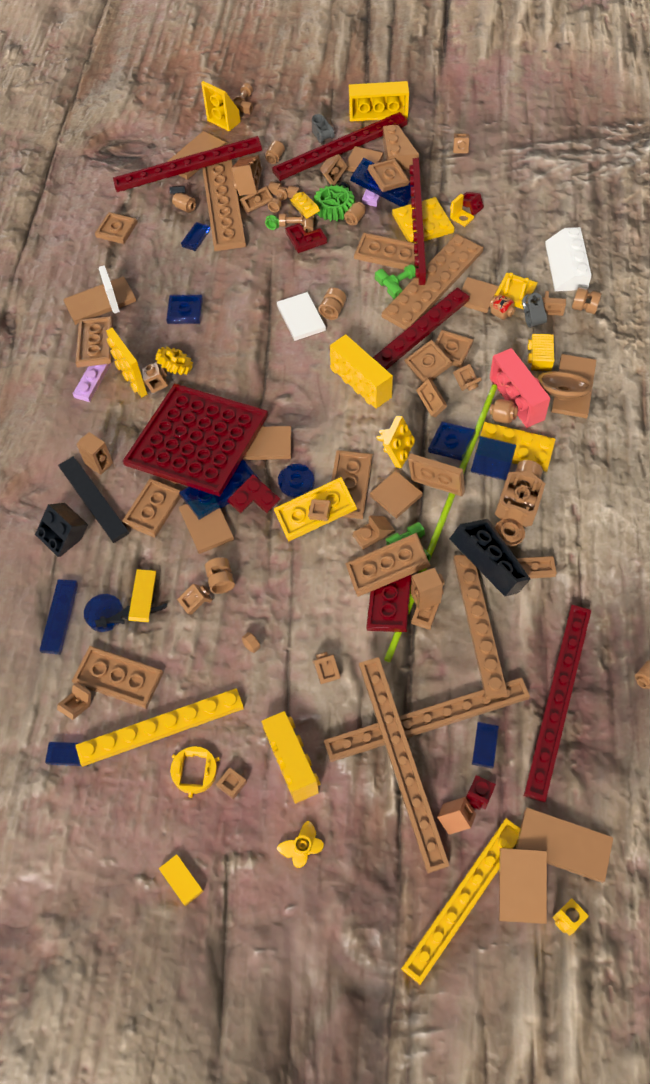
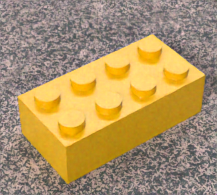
M408 81L349 84L350 122L382 120L398 112L405 118H408Z
M345 334L330 345L331 370L341 376L346 384L353 387L357 394L364 397L369 405L377 409L392 398L393 375Z

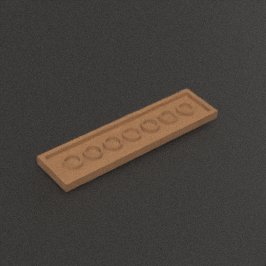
M232 160L202 168L214 251L246 247L238 195L234 187L235 179L231 168Z
M456 234L426 265L425 285H419L418 278H414L382 312V318L404 330L408 329L432 308L483 252V247Z

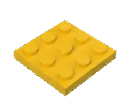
M433 197L423 200L424 241L454 233V226L437 198ZM411 204L392 209V215L406 240L416 243L413 242V232L416 231L412 230V221L415 220L412 219V209L414 208H411Z
M113 328L106 330L108 335L106 340L110 348H112L110 352L116 360L114 361L116 368L119 371L122 370V375L126 382L130 381V386L134 393L138 392L141 398L146 396L147 391L137 360Z

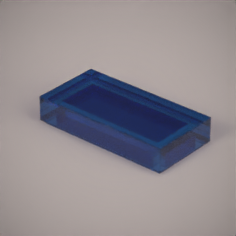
M196 222L181 242V246L196 251L210 232V226Z
M481 722L477 723L472 765L494 768L499 726Z
M49 742L45 763L47 765L81 766L75 746L79 743Z

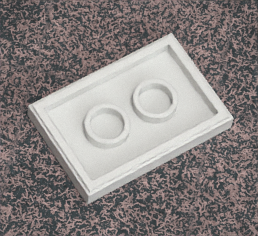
M308 292L277 302V307L294 341L326 331V327Z

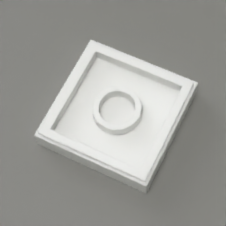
M105 265L100 266L99 272L114 314L120 311Z

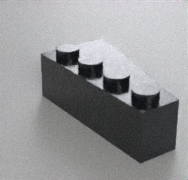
M489 519L460 524L449 538L505 597L519 593L529 582L530 577Z

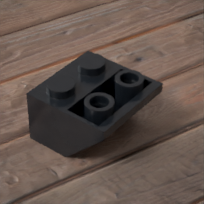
M66 503L48 504L35 535L57 557H61L82 539L88 524Z

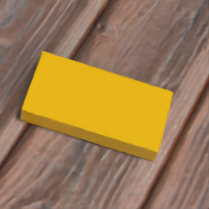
M177 854L159 868L184 906L204 892Z

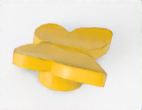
M306 821L300 830L299 836L295 840L280 843L277 846V850L286 858L292 857L293 865L296 868H301L307 863L310 853L317 854L323 850L324 843L322 840L315 838L316 830L310 821Z

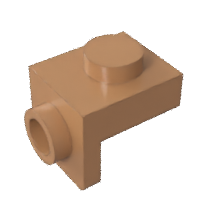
M470 364L453 372L462 391L466 389L471 391L479 387L478 383L482 381L481 377H476Z
M75 683L72 686V693L58 703L57 710L74 720L90 707L91 692L86 687Z

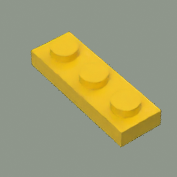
M304 192L296 193L290 199L292 205L306 219L320 211L318 205Z

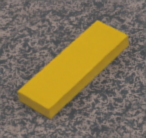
M137 569L128 616L129 621L149 622L156 571Z

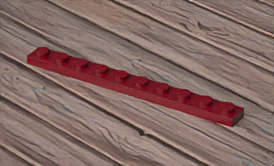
M398 112L272 167V172L281 181L320 164L328 158L350 151L355 146H361L383 136V126L398 125L402 128L407 125L408 120Z
M256 136L113 177L116 192L125 191L262 151L259 137Z
M413 158L412 165H409V175H412L410 176V186H413L410 193L411 197H414L411 198V208H414L412 209V219H415L412 221V230L416 231L413 232V242H416L414 244V254H417V256H414V265L418 266V268H415V278H418L419 285H425L426 263L419 158Z
M571 605L523 795L543 803L547 799L591 615L590 609Z

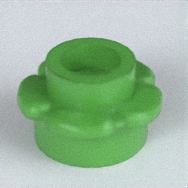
M275 215L267 216L265 221L266 227L270 230L279 228L278 217Z

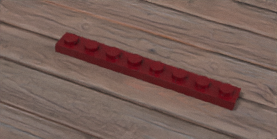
M457 287L377 353L373 359L387 370L469 301L470 296Z

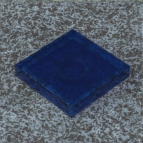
M170 295L166 318L167 324H200L203 303L202 295Z
M441 422L428 447V452L462 461L476 431L475 429Z
M480 436L471 473L506 481L516 445Z

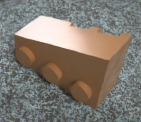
M398 125L383 126V145L386 161L395 158L402 170H409V165H412L413 158H419L418 152Z
M259 155L241 157L231 167L235 179V190H238L239 196L257 194L262 172Z

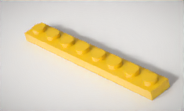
M235 688L76 744L80 764L83 767L243 710L244 707L238 690Z

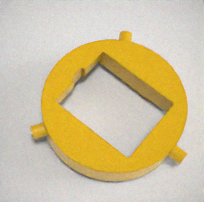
M197 746L185 748L177 755H172L173 761L170 769L172 780L178 789L189 794V798H193V794L207 790L214 783L217 776L216 762L220 761L219 757L214 758L208 750ZM199 756L200 758H206L203 785L181 783L185 757Z

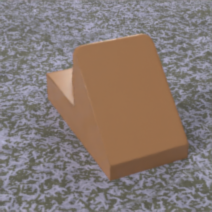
M371 515L369 516V523L354 531L353 537L364 550L394 533L395 529L385 516Z

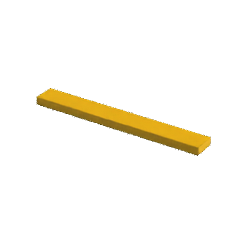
M507 818L503 821L401 968L404 973L419 985L424 981L499 871L500 848L514 849L516 846L520 828Z

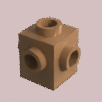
M157 362L149 364L142 369L144 385L148 386L152 393L168 386L166 380L168 374L165 368L160 367Z

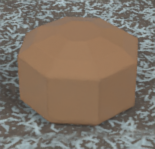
M248 632L242 636V642L250 652L255 653L260 649V643L252 633Z

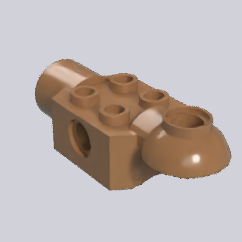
M531 460L520 461L515 472L508 473L495 515L501 521L497 522L494 528L508 547L517 546L524 540L525 530L523 527L532 526L544 491L545 483L541 480L543 469L538 463Z

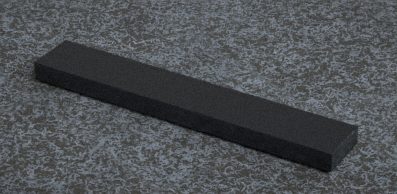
M73 456L58 465L59 469L112 543L129 534L127 528Z

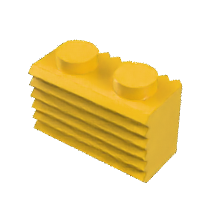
M532 334L531 340L528 339L527 350H530V353H528L527 363L531 364L532 371H552L554 364L553 334Z

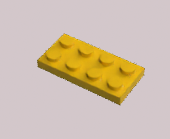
M484 422L475 455L518 464L523 460H531L538 463L543 471L547 472L556 439Z
M342 477L274 508L288 542L357 510ZM312 499L329 500L331 502L328 521L309 519L308 513Z

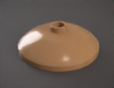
M552 371L538 376L540 385L545 392L559 400L585 396L591 392L593 386L589 379L569 372Z

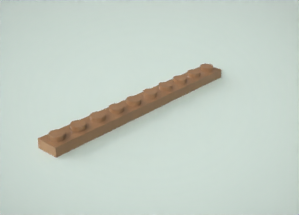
M377 657L360 662L359 667L427 874L447 868L449 863L380 659Z
M521 677L505 683L507 697L486 699L484 690H480L401 715L399 718L406 738L528 700L530 698L529 692ZM378 723L324 740L330 762L385 745Z

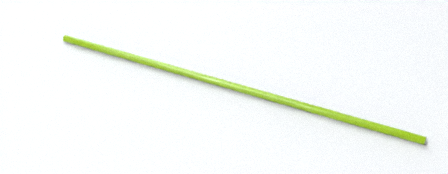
M495 384L490 388L459 467L463 469V474L497 390V385ZM449 493L428 546L427 552L431 557L455 494ZM427 568L420 570L418 573L426 571ZM410 594L409 614H410L411 608H412L413 603H414V600H413L411 594ZM402 632L394 633L384 658L385 661L391 662Z

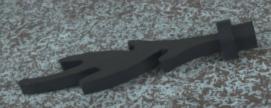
M167 603L152 607L150 613L167 608ZM130 605L111 617L105 619L104 616H101L100 619L95 620L96 628H106L109 623L125 624V620L122 618L129 620Z

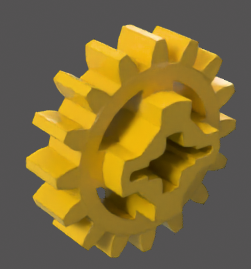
M161 347L157 351L155 358L157 364H161V367L166 368V371L176 374L177 372L180 375L183 373L187 375L193 366L191 358L186 357L187 354H183L179 349H170L169 347L165 349Z

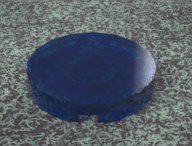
M290 464L284 470L282 469L278 476V485L281 492L293 498L310 492L315 484L313 472L306 465Z
M100 594L93 597L86 604L84 619L87 625L94 631H110L120 623H109L106 628H96L95 620L100 619L101 616H104L105 619L121 612L124 608L120 600L114 595Z

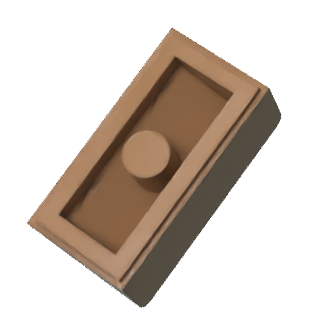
M265 186L259 189L257 194H249L241 198L239 204L247 213H250L268 204L273 196L268 187Z

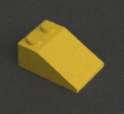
M202 81L207 121L230 132L240 123L239 109L225 91Z

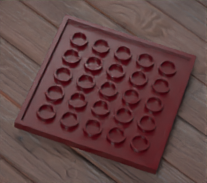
M174 383L123 459V464L136 470L221 496L267 419L268 411Z

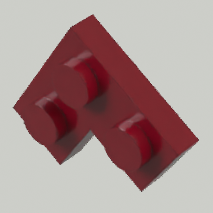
M300 223L285 228L287 236L298 253L327 243V238L321 228L308 233L304 231Z
M253 474L227 502L240 514L253 501L268 513L280 501V498Z

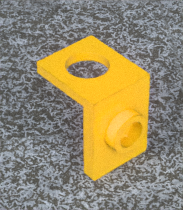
M460 194L451 202L450 219L466 227L474 219V216L462 210L464 195ZM466 216L468 217V219L462 221L459 219V217Z
M571 898L552 918L556 921V926L563 933H567L570 936L589 915ZM573 908L578 912V921H571L566 915L567 909Z

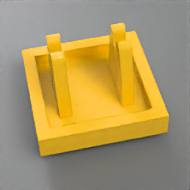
M511 272L506 273L494 297L503 294L515 302L514 307L523 309L522 298L527 294L534 293L538 282L529 280L527 277L522 278L513 275Z
M396 416L390 429L380 430L381 436L376 438L378 441L383 442V450L385 453H388L395 467L402 468L408 459L411 448L414 446L415 439L403 416Z

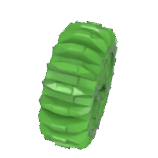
M332 184L329 187L325 186L324 189L320 188L313 198V201L320 210L316 214L320 218H324V220H343L344 214L355 203L352 191H349V188H344L343 185L338 186V184L336 186H332Z

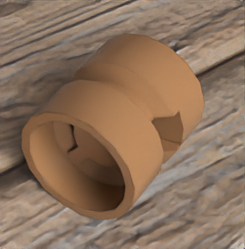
M578 287L572 309L579 311L585 309L587 313L596 314L602 293L596 291L589 293L588 289ZM587 299L591 300L590 304L586 303Z
M329 288L318 308L319 313L326 319H337L347 300L345 293L338 288Z
M214 558L205 564L206 574L209 578L208 583L212 593L222 594L234 588L235 583L227 558Z

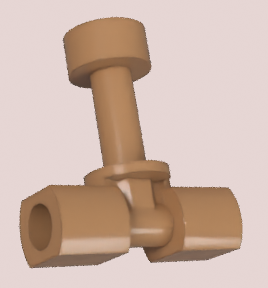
M244 83L240 89L241 95L231 99L237 108L240 109L241 113L250 115L253 111V103L245 101V98L252 94L253 88L250 84Z
M271 181L268 189L271 194L277 197L270 200L268 209L273 213H277L282 206L281 201L293 198L296 193L300 192V188L294 186L286 188L282 187L281 183Z
M279 214V227H286V224L301 223L306 233L314 231L315 214L307 219L302 214L301 217H286V214Z

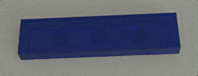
M57 580L40 646L41 653L61 655L78 587V582L75 580Z

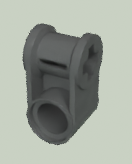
M321 114L312 116V133L316 136L318 142L322 143L323 140L333 139L335 137L334 130L324 116Z
M539 293L525 295L522 298V305L527 326L531 328L546 323L547 314L544 309L542 296Z

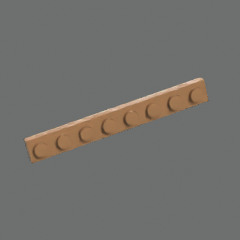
M464 554L455 555L453 561L485 698L507 697V689L477 568Z

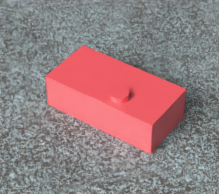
M512 348L494 355L489 378L493 384L497 385V389L504 399L513 401L515 406L518 407L517 416L525 427L528 428L544 421L550 397L540 385L539 380L531 374Z

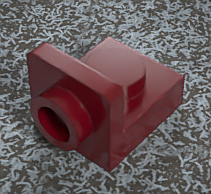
M466 192L463 194V206L469 207L472 215H476L484 208L480 193Z
M476 775L466 796L471 807L481 810V808L486 810L496 784Z

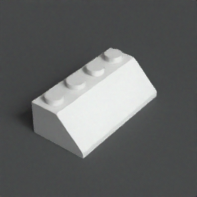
M581 227L564 228L545 241L554 291L578 290V287L588 289L591 271Z

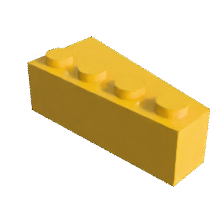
M285 711L262 720L263 729L294 803L296 804L319 794L318 786L321 785L316 773L313 774L310 767L312 766L308 754H304L301 748L304 745L300 735L296 736L293 730L296 727L292 717H287Z

